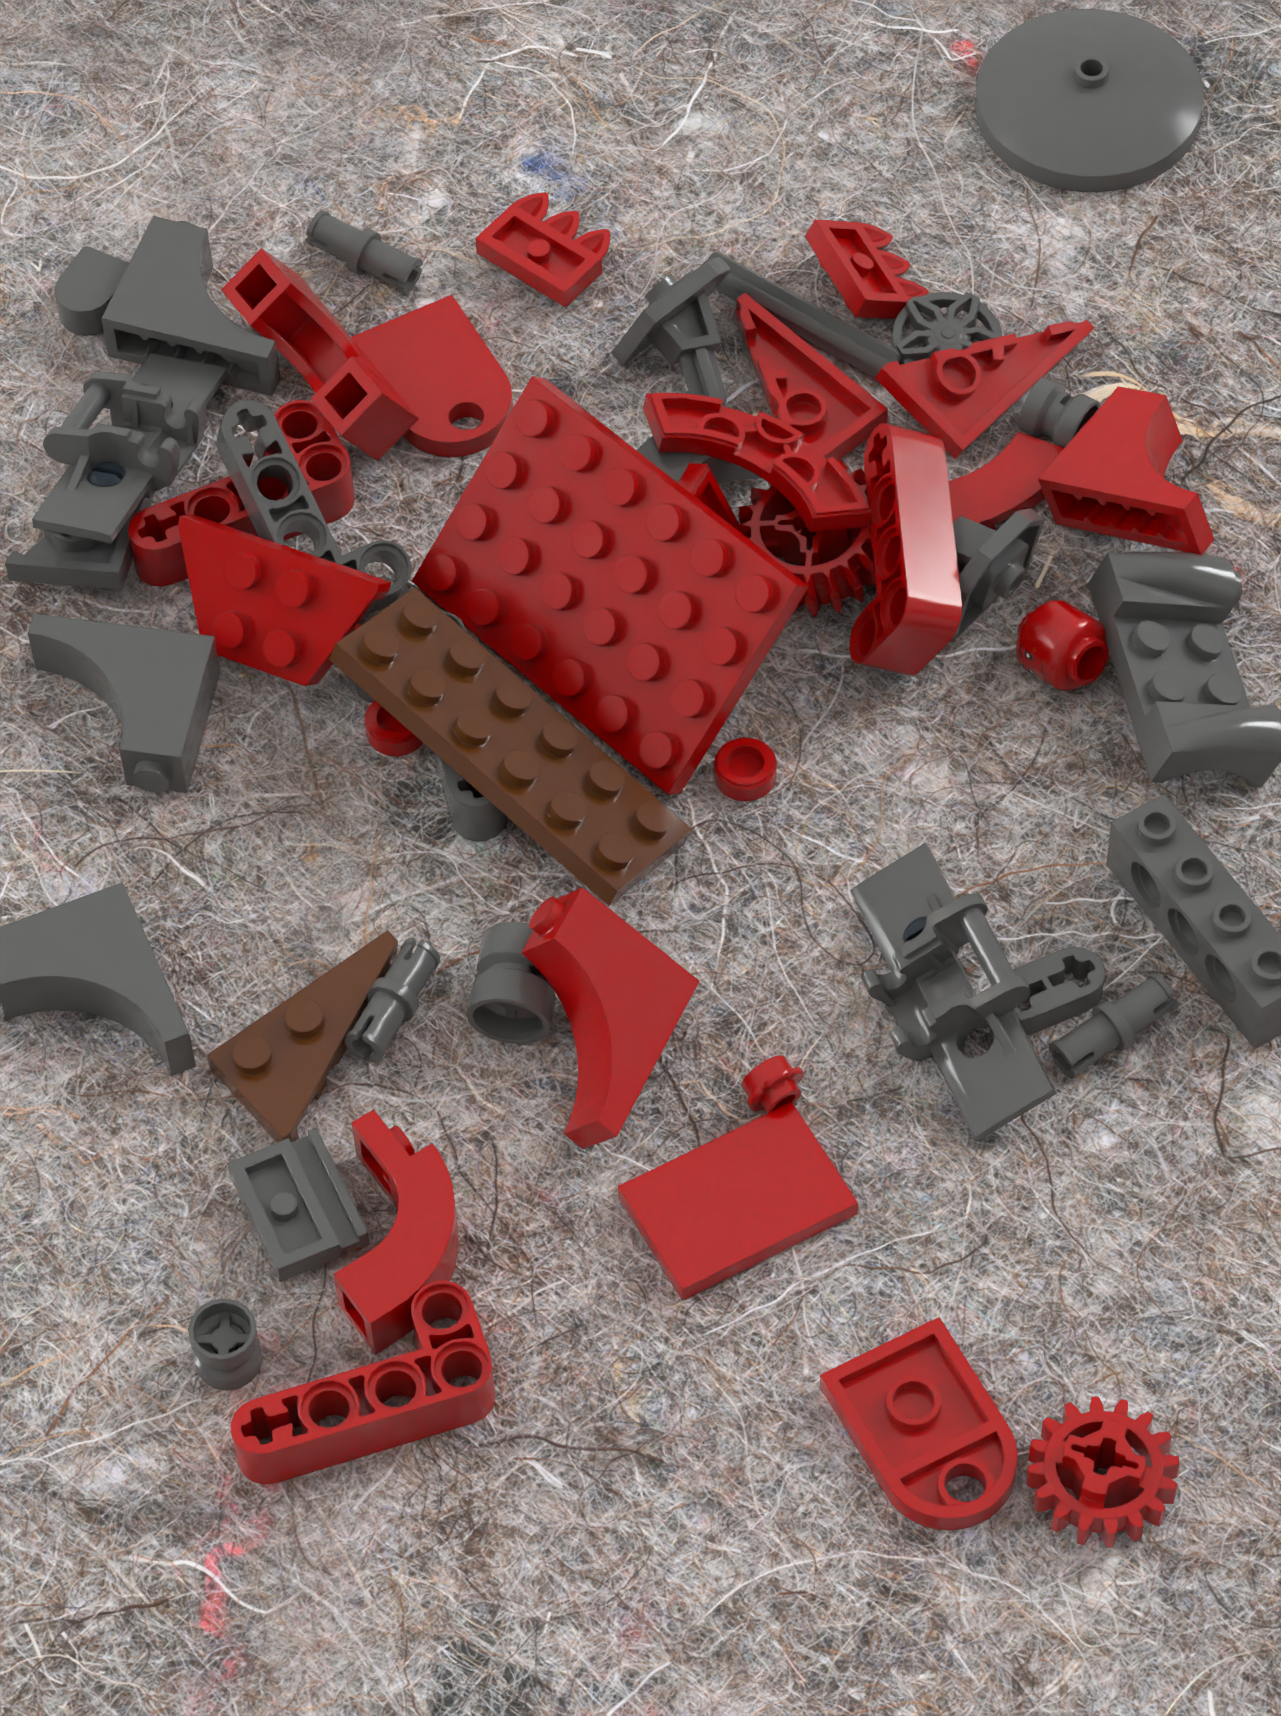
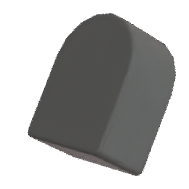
M84 246L60 276L55 286L59 318L67 330L83 336L96 335L104 331L101 318L129 262L88 246Z

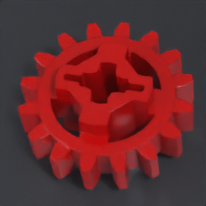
M1094 1396L1091 1398L1089 1412L1082 1414L1071 1402L1064 1404L1063 1424L1046 1417L1042 1422L1041 1438L1043 1440H1031L1028 1460L1033 1464L1027 1468L1026 1484L1027 1487L1038 1489L1035 1492L1033 1507L1036 1512L1048 1511L1050 1509L1055 1510L1051 1529L1056 1533L1065 1529L1069 1524L1077 1527V1544L1085 1545L1091 1533L1094 1532L1101 1533L1106 1548H1114L1116 1533L1123 1530L1134 1542L1142 1539L1143 1519L1159 1527L1164 1520L1165 1506L1163 1504H1174L1178 1483L1172 1479L1177 1478L1179 1457L1167 1454L1170 1450L1172 1437L1168 1431L1158 1432L1153 1435L1150 1433L1153 1414L1149 1411L1141 1414L1136 1420L1128 1417L1127 1400L1121 1399L1115 1406L1114 1411L1111 1412L1104 1411L1099 1396ZM1131 1447H1132L1134 1450H1136L1139 1455L1134 1454V1452H1133V1450L1131 1449ZM1099 1468L1108 1470L1106 1475H1099L1097 1473ZM1065 1488L1071 1489L1076 1499Z

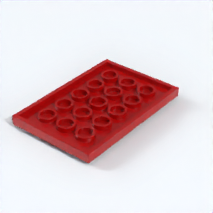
M535 376L530 378L411 581L446 611L461 619L464 626L667 794H681L809 588L802 580L547 379Z

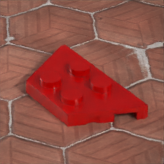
M194 514L179 516L178 529L199 634L215 637L218 656L302 686L318 684L333 665L329 658L335 644L360 627L358 622L374 601L383 600L390 591V581Z

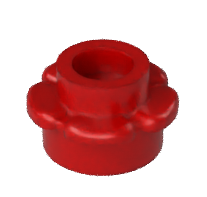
M783 1055L774 1056L760 1063L745 1076L741 1083V1087L748 1095L747 1104L754 1112L766 1110L767 1113H770L790 1102L794 1104L801 1096L797 1083L803 1079L804 1073L800 1067L792 1068Z

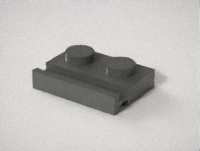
M317 1127L308 1130V1136L294 1142H290L288 1138L227 1163L230 1178L280 1282L342 1257V1251L359 1245L360 1249L370 1245L368 1231Z

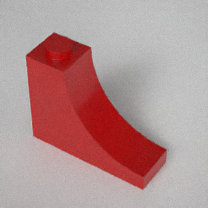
M1118 386L1040 475L1038 480L1055 524L1182 552L1202 555L1215 539L1198 493L1180 488L1164 479L1169 461L1183 442L1166 395Z
M582 887L558 899L552 896L538 907L529 922V928L533 932L521 953L536 966L552 986L570 1022L577 1052L578 1082L572 1114L563 1134L582 1149L618 1136L693 995L699 980Z

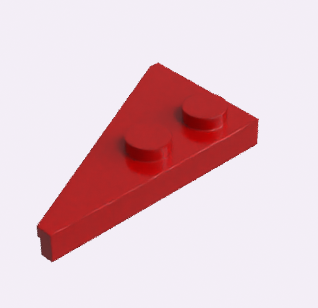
M746 293L736 299L734 316L773 417L804 433L803 441L826 459L833 457L837 461L867 440L875 427L880 423L888 424L887 407Z
M1087 319L1079 323L1066 321L1049 325L1043 332L1016 338L1014 333L975 342L963 350L949 348L936 351L930 358L901 365H899L898 361L887 363L875 376V379L930 435L939 437L943 441L945 450L956 459L1033 388L1042 377L1048 374L1077 347L1095 327Z

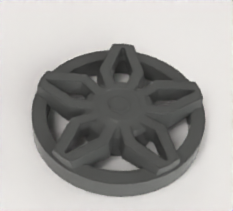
M936 292L921 297L915 296L906 303V306L900 311L894 322L891 345L892 348L900 352L901 365L930 358L936 351L949 348L956 350L966 349L973 343L971 342L972 340L984 341L1001 337L1002 330L995 315L980 302V298L968 292L964 295L953 292ZM941 307L948 308L946 317H943L940 310ZM961 311L969 313L962 321L954 318ZM920 313H925L933 318V321L928 322L923 319ZM976 319L980 320L987 329L980 326L975 327ZM911 321L915 331L902 339V332L907 323ZM918 343L923 344V347L911 348Z

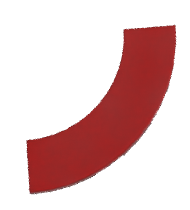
M646 393L643 410L659 453L683 452L706 455L722 459L751 471L774 486L791 502L804 520L809 532L868 526L872 512L852 477L835 458L830 457L826 459L804 442V433L762 411L756 417L736 409L722 406L723 399L684 393Z
M1017 432L1007 447L993 460L965 476L948 481L953 522L959 516H962L995 530V524L1011 517L1016 511L1034 508L1045 498L1038 478L1064 447Z

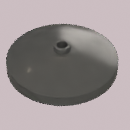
M1063 10L1024 22L1005 34L991 48L982 62L978 73L975 112L981 134L989 147L1004 163L1025 177L1044 185L1068 191H1116L1140 185L1158 177L1177 164L1187 153L1198 134L1201 124L1204 100L1203 84L1198 68L1189 53L1172 36L1157 26L1140 18L1109 10Z

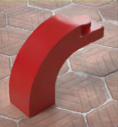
M373 1109L351 1122L356 1156L382 1188L398 1212L391 1230L383 1241L365 1255L335 1272L334 1280L339 1307L376 1355L414 1329L411 1312L414 1295L423 1286L431 1282L451 1280L458 1253V1224L452 1181L445 1162L434 1144L431 1143L415 1153L411 1142L401 1128L395 1125L389 1129Z

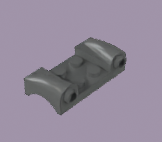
M1108 552L1089 580L1088 586L1099 621L1105 628V640L1150 781L1163 783L1192 772L1222 770L1241 776L1248 782L1250 787L1262 788L1281 762V710L1273 704L1250 706L1222 624L1240 600L1242 593L1240 574L1233 570L1231 563L1226 557L1206 554L1199 555L1191 552Z

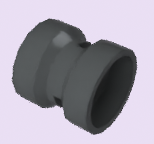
M1042 377L1034 385L1025 400L1020 413L1018 427L1021 431L1035 438L1042 436L1053 437L1055 445L1065 448L1101 405L1099 401L1085 394L1071 397L1069 393L1065 392L1062 383L1049 377Z
M226 1298L212 1300L199 1307L191 1317L188 1333L196 1370L203 1382L214 1389L226 1391L242 1388L252 1382L260 1372L263 1361L254 1315L244 1304L237 1300Z

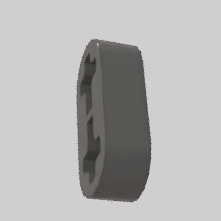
M1069 947L1061 949L1013 969L1016 976L1025 978L1031 990L1030 996L1023 1002L1029 1001V1009L1020 1011L1019 1007L1015 1008L1021 1018L1019 1021L1027 1036L1089 1011L1099 1003L1103 995L1104 964L1096 953L1086 948ZM1072 972L1077 979L1087 977L1086 986L1078 987L1077 983L1073 980L1064 982V975Z

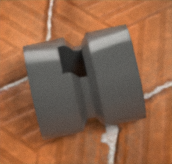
M505 922L496 924L486 930L477 962L478 975L473 982L467 1008L468 1022L476 1031L488 1038L504 1043L526 1044L537 1042L546 1037L551 1027L556 1003L555 991L536 966L521 953L533 932L529 928V923Z

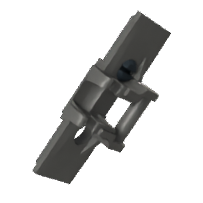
M150 354L133 377L130 374L111 372L92 373L83 385L84 395L61 427L52 428L43 440V447L49 457L60 463L70 465L32 518L33 528L52 533L68 534L82 539H94L108 544L112 543L143 498L151 499L156 491L170 486L203 439L206 424L205 407L227 377V368ZM103 408L110 409L112 426L97 423L94 429H89Z
M926 843L850 890L891 971L887 974H877L874 969H869L861 974V979L872 998L887 1003L898 1025L889 1032L898 1053L916 1061L931 1057L935 1058L974 1137L978 1141L1057 1094L1019 1021L1021 1018L1015 1009L1027 1000L1031 990L1025 978L1016 976L985 917L988 908L980 894L971 893L956 899ZM968 942L992 985L978 994L973 989L956 956L959 948ZM980 1027L991 1028L994 1037L990 1049L979 1057H967L964 1052V1043L968 1035Z

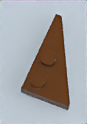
M388 930L207 1054L209 1068L277 1143L288 1138L290 1142H294L298 1138L297 1127L312 1100H319L327 1085L329 1070L340 1062L348 1048L345 1044V1038L361 1016V1012L368 1001L367 992L376 979L384 978L388 972L390 962L397 953L398 940Z

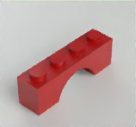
M260 248L221 289L252 328L263 337L276 341V349L297 369L315 392L310 398L338 434L378 461L419 419L300 275L263 248Z

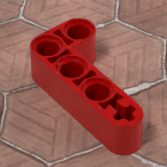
M296 400L284 404L274 414L278 425L326 524L339 520L351 511L355 501L351 462L348 452L333 426L313 402ZM230 476L150 506L135 514L129 523L128 534L136 573L143 582L151 586L163 587L188 579L178 529L179 516L194 514L259 537ZM268 477L257 482L258 490L269 500H282L289 495L287 487L277 478ZM296 531L288 533L283 537V540H288L303 533Z
M880 423L870 434L864 453L867 500L872 512L870 516V529L877 596L859 614L854 622L849 639V653L852 661L856 664L915 676L952 640L960 625L962 615V599L945 448L943 441L937 436Z
M443 1280L434 1281L423 1286L414 1295L411 1312L416 1351L262 1396L243 1404L234 1413L230 1424L237 1463L243 1475L252 1482L263 1485L279 1483L464 1427L485 1418L493 1409L496 1400L492 1361L472 1300L467 1291L457 1283ZM449 1318L457 1321L455 1325L445 1329L430 1326L432 1322L438 1319ZM459 1376H471L477 1379L474 1384L468 1387H456L449 1384L451 1380ZM402 1395L412 1399L402 1407L393 1408L383 1404L393 1396ZM338 1415L346 1418L335 1427L326 1428L317 1425L321 1419L327 1416ZM301 1426L302 1435L295 1436L293 1428ZM270 1438V1443L260 1445L259 1440Z

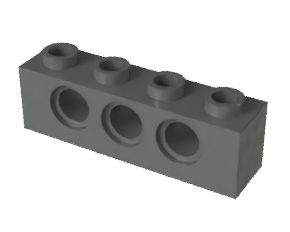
M1165 794L1112 821L1106 862L1109 869L1254 1049L1280 1036L1281 935Z

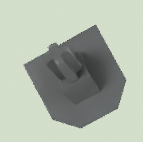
M719 256L705 262L695 271L691 270L678 281L672 274L666 276L645 295L646 300L650 304L641 312L613 349L612 355L623 366L653 343L671 365L681 364L689 394L723 399L722 405H724L727 401V394L714 355V351L722 342L708 297L731 271L730 267Z
M1031 508L1016 511L997 530L959 516L953 522L962 599V615L957 632L951 640L952 643L999 596L1007 599L1023 582L1045 521L1044 518Z

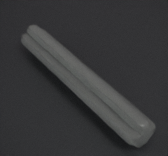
M714 252L709 256L708 260L704 261L705 263L720 256L731 269L716 288L717 291L735 301L739 296L746 293L795 334L875 378L887 363L898 361L900 365L901 354L899 351L724 254Z

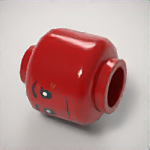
M1050 600L1038 606L1034 611L1028 613L1019 625L1016 640V656L1020 665L1026 671L1060 691H1072L1092 683L1101 675L1106 667L1109 649L1105 640L1104 626L1098 620L1066 601Z

